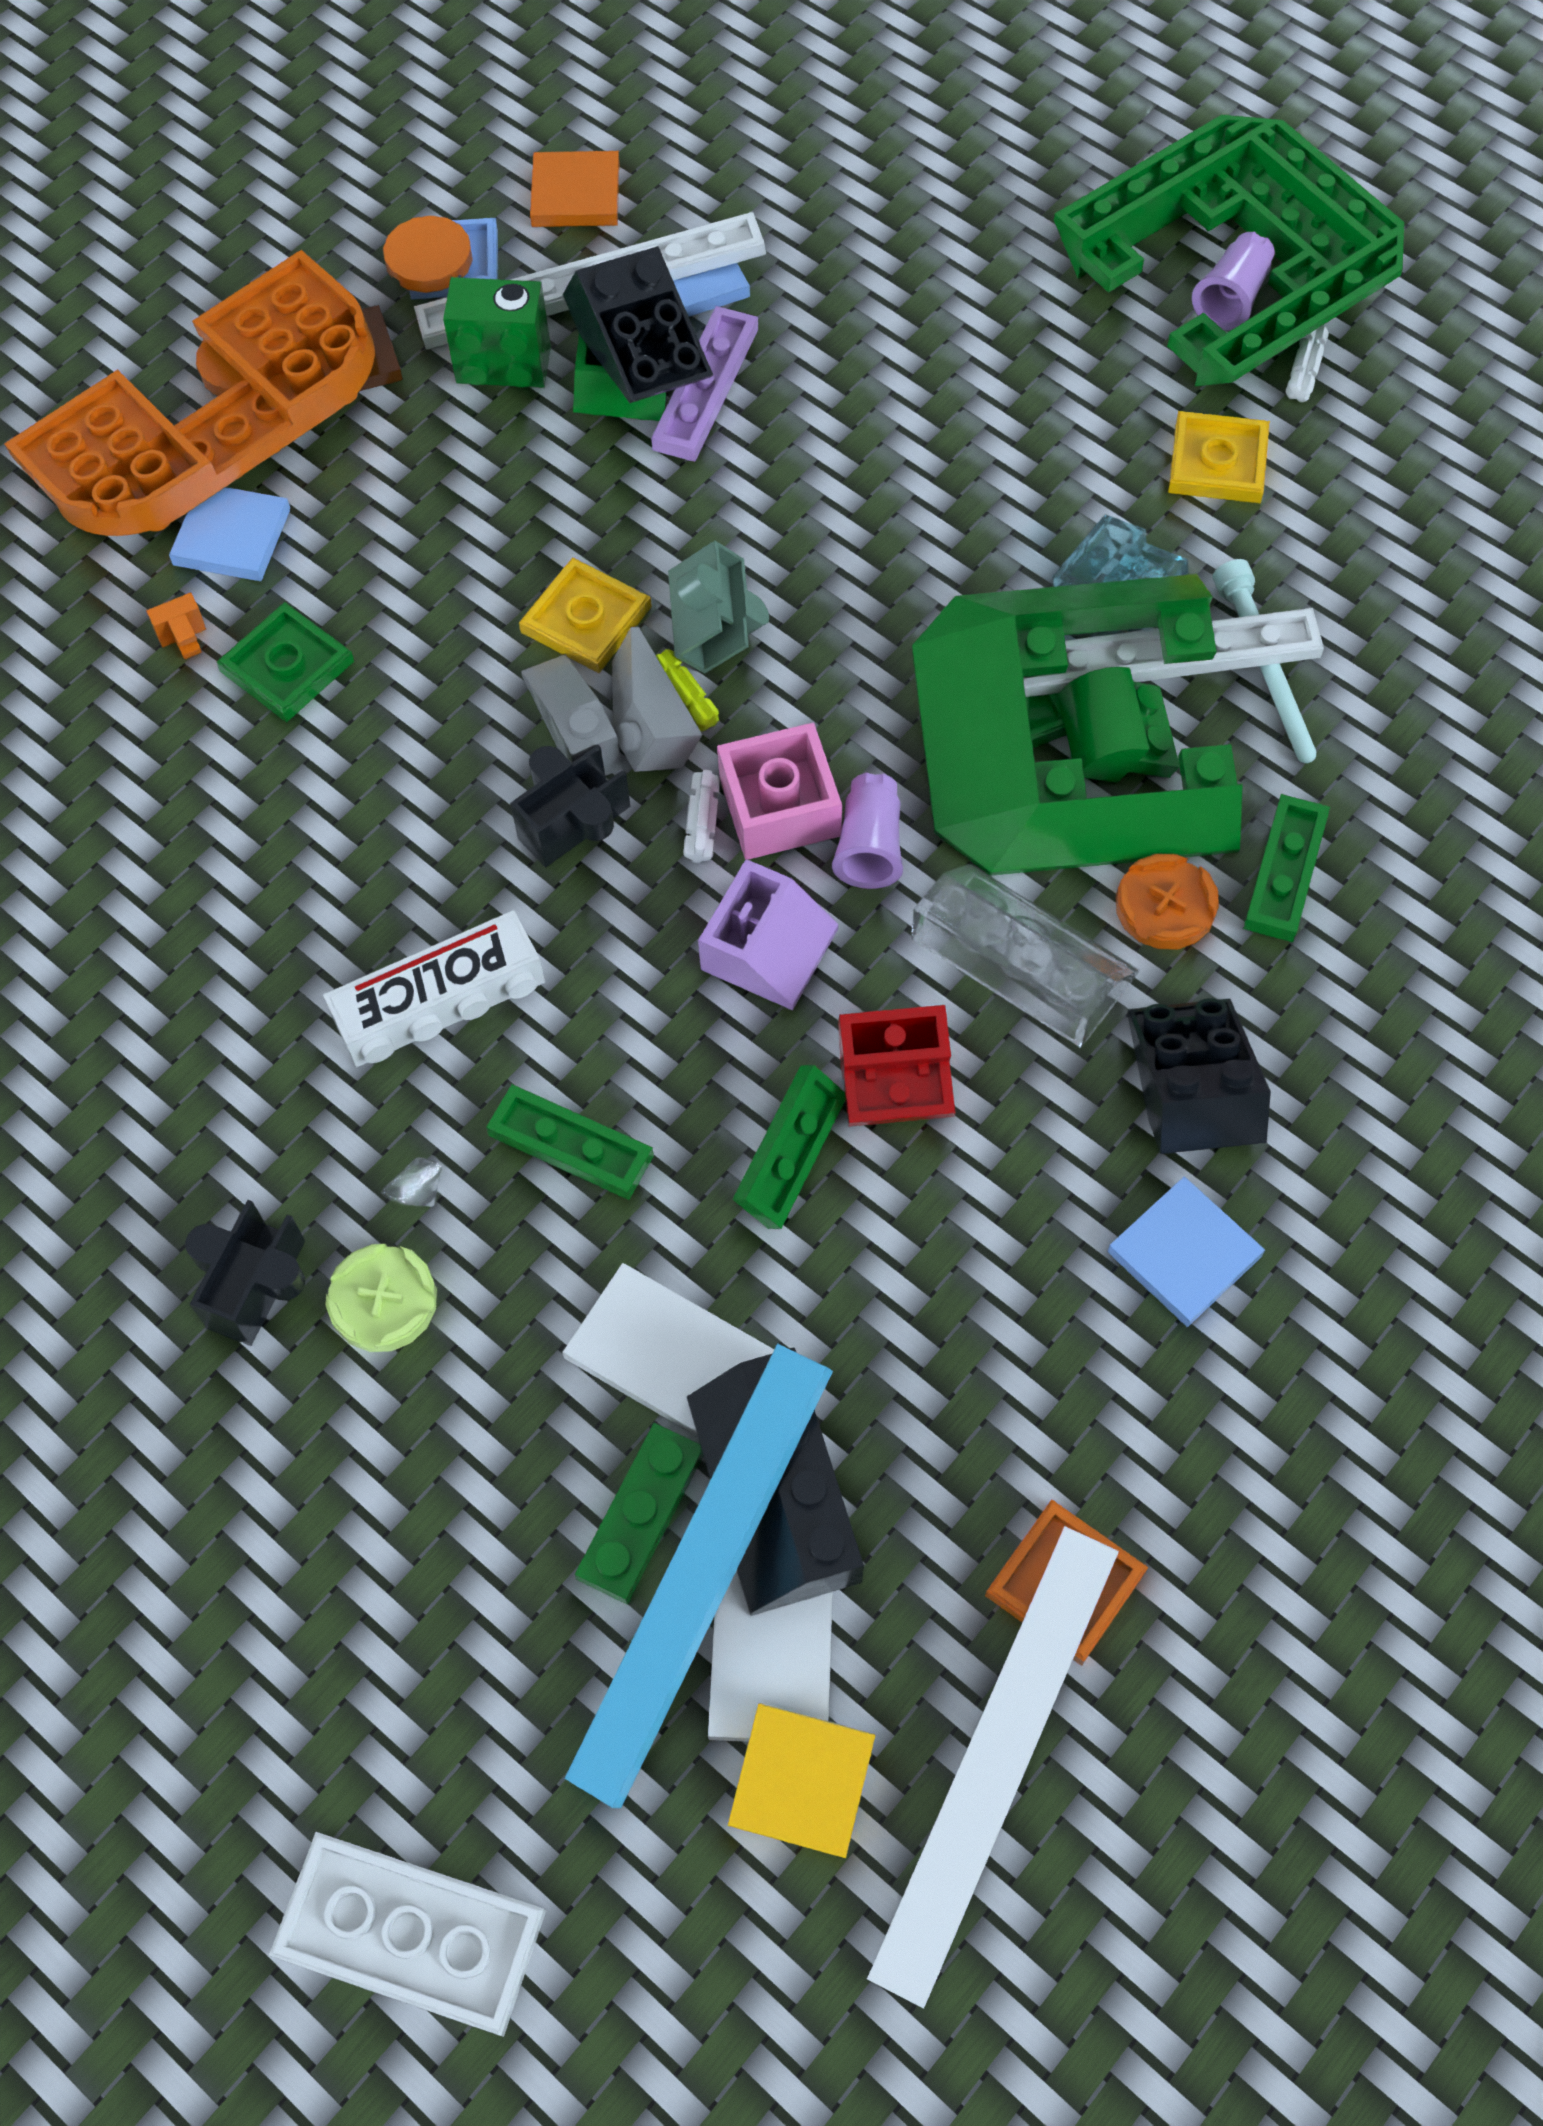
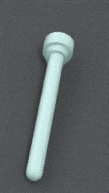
M1235 559L1218 567L1213 573L1212 578L1219 595L1234 604L1239 617L1259 615L1251 596L1254 591L1255 577L1248 561ZM1280 663L1259 666L1297 759L1302 763L1312 762L1316 757V749Z

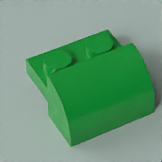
M1108 667L1077 677L1058 693L1072 759L1082 758L1084 778L1118 783L1128 772L1170 778L1180 768L1160 686L1133 682L1129 667Z

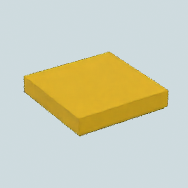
M1178 411L1168 493L1261 504L1264 493L1270 421Z
M572 557L519 622L520 632L562 655L566 654L568 658L600 673L621 646L629 629L636 627L651 609V597Z
M758 1703L728 1826L846 1858L876 1735Z

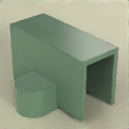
M714 540L668 570L675 657L704 674L748 648V635L769 622V612L764 602L757 595L747 590L744 558Z

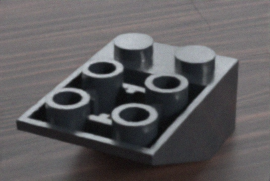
M659 246L575 271L562 295L580 337L629 403L713 376Z
M1207 998L1199 1002L1172 1005L1153 1004L1144 1008L1128 1009V1020L1148 1120L1160 1154L1267 1143L1271 1091L1230 998Z

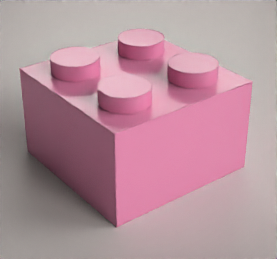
M814 722L717 746L720 783L745 860L840 837L842 830V803Z

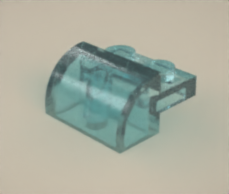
M1105 514L1052 576L1054 587L1187 575L1188 559L1147 544L1146 529ZM1139 628V629H1128V630H1122V631H1125V632H1133V631H1140V630H1142L1143 628Z

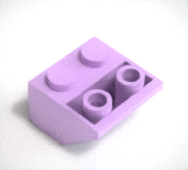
M746 859L698 940L701 970L793 1010L838 930V923L792 878Z

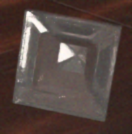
M417 1157L382 1189L381 1193L386 1199L402 1205L434 1207L442 1167L436 1161Z

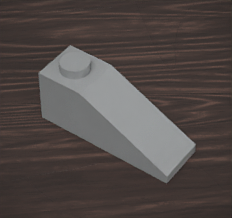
M631 627L612 660L613 729L618 737L619 747L624 752L634 772L683 768L702 737V733L640 628Z
M566 654L521 671L522 677L557 748L571 763L598 744L602 751L605 776L622 769L618 737L599 699Z

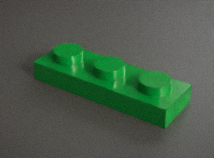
M1284 794L1280 795L1243 929L1294 942L1330 806Z
M801 1065L732 1199L768 1229H782L846 1100L845 1091L815 1065Z
M511 1084L486 1126L488 1136L627 1200H630L654 1157L653 1147Z
M653 1423L574 1574L576 1580L628 1605L703 1458L699 1443Z

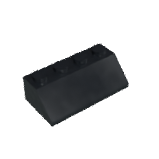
M795 1347L790 1348V1350L796 1352ZM772 1354L741 1362L687 1396V1402L710 1480ZM815 1410L737 1568L750 1616L862 1583L864 1564Z

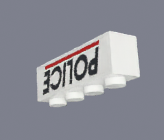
M512 910L325 993L323 996L357 1068L366 1063L381 1062L391 1056L394 1050L414 1041L422 1042L432 1039L443 1028L463 1019H476L485 1014L490 1007L505 1000L525 997L533 992L537 986L545 983L540 958L517 914Z

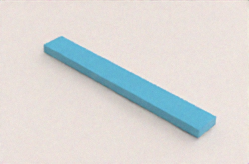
M778 1343L564 1778L611 1808L622 1807L833 1373L831 1369Z

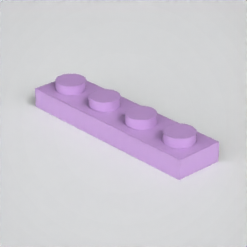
M719 306L715 307L699 339L713 376L675 389L651 438L653 451L693 462L696 461L758 331V317Z

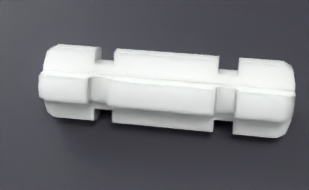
M1325 326L1317 328L1300 339V348L1297 350L1290 374L1291 379L1288 381L1286 394L1289 399H1297L1300 403L1305 402L1313 392L1315 376L1318 374L1324 352V344H1326L1329 334Z
M705 769L703 772H695L691 776L690 794L694 795L689 796L685 830L686 834H690V836H685L683 849L684 856L691 859L693 863L698 864L701 861H710L713 857L714 839L710 838L715 836L718 799L714 797L717 798L719 796L720 789L719 776L712 774L711 770Z

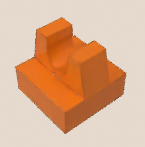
M191 592L146 610L162 648L176 642L184 660L202 653L195 634L206 630V626Z

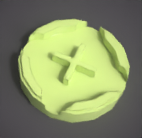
M371 1244L352 1252L336 1266L330 1278L331 1284L328 1288V1295L326 1293V1309L335 1330L350 1345L368 1352L394 1351L412 1343L427 1329L436 1310L437 1288L427 1264L412 1250L401 1246L397 1248L387 1247L386 1244Z

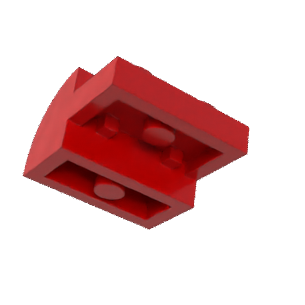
M945 1005L839 1014L840 1060L842 1079H844L848 1127L954 1117L956 1112L950 1069L951 1049Z

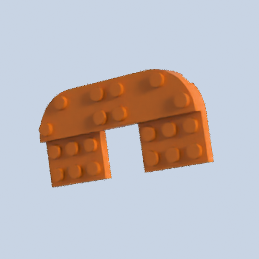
M300 250L192 320L198 335L245 379L179 423L173 425L117 369L4 443L11 457L56 504L62 516L77 528L105 536H126L147 531H161L172 521L185 515L357 398L358 392L371 373L375 357V347L365 317L355 297L305 252Z

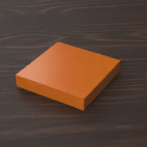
M619 151L533 152L530 208L532 227L618 226Z
M1051 1499L992 1582L985 1596L1020 1622H1023L1064 1526L1119 1551L1073 1658L1074 1661L1082 1666L1138 1585L1148 1567Z

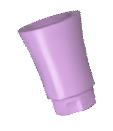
M1245 232L1229 245L1214 268L1193 289L1192 304L1198 316L1205 313L1220 328L1226 331L1236 328L1249 319L1254 301L1271 270V260L1275 255L1274 246L1268 238L1260 237L1256 232Z
M863 773L856 776L851 783V792L846 797L844 821L839 844L832 862V870L841 881L854 887L865 889L886 887L898 881L903 873L899 840L901 804L897 796V782L886 774L874 775Z

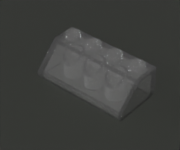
M972 864L943 873L913 909L911 940L1080 1048L1139 973V969Z

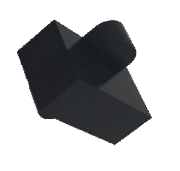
M598 744L572 763L555 747L543 746L536 749L529 758L530 771L535 786L510 803L518 840L545 868L585 839L599 841L607 838L614 828L613 819L631 807L626 772L622 770L607 780L602 751Z
M247 1200L231 1232L212 1224L199 1225L189 1232L185 1241L186 1250L196 1266L206 1272L190 1302V1306L208 1330L252 1346L275 1299L282 1301L291 1300L302 1292L305 1286V1275L296 1259L306 1241L293 1217L287 1214L280 1229L273 1228L265 1224L253 1201Z

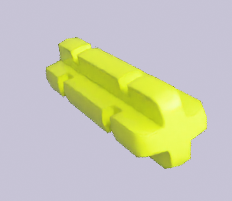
M666 649L661 654H656L657 659L699 730L706 731L710 727L715 726L719 721L718 709L710 699L704 698L706 693L685 666H680L682 661L675 657L674 651Z

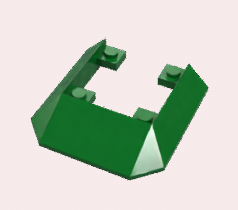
M1220 115L1054 214L1055 225L1077 278L1079 279L1089 274L1108 293L1142 273L1144 258L1132 246L1187 213L1207 231L1214 229L1231 218L1246 232H1256L1260 237L1270 240L1274 246V256L1283 264L1271 270L1268 284L1283 297L1282 299L1228 333L1205 313H1202L1169 334L1167 347L1197 373L1195 386L1234 382L1400 277L1403 270L1404 221L1284 120Z
M1197 574L955 596L912 645L934 833L990 876L1131 863L1154 854H1177L1183 857L1238 853L1241 840L1243 784H1237L1231 744L1181 749L1178 760L1183 790L1087 798L1082 758L1035 762L1023 677L1066 673L1068 659L1064 635L1158 627L1164 664L1213 660L1217 652L1210 613V603L1213 596Z

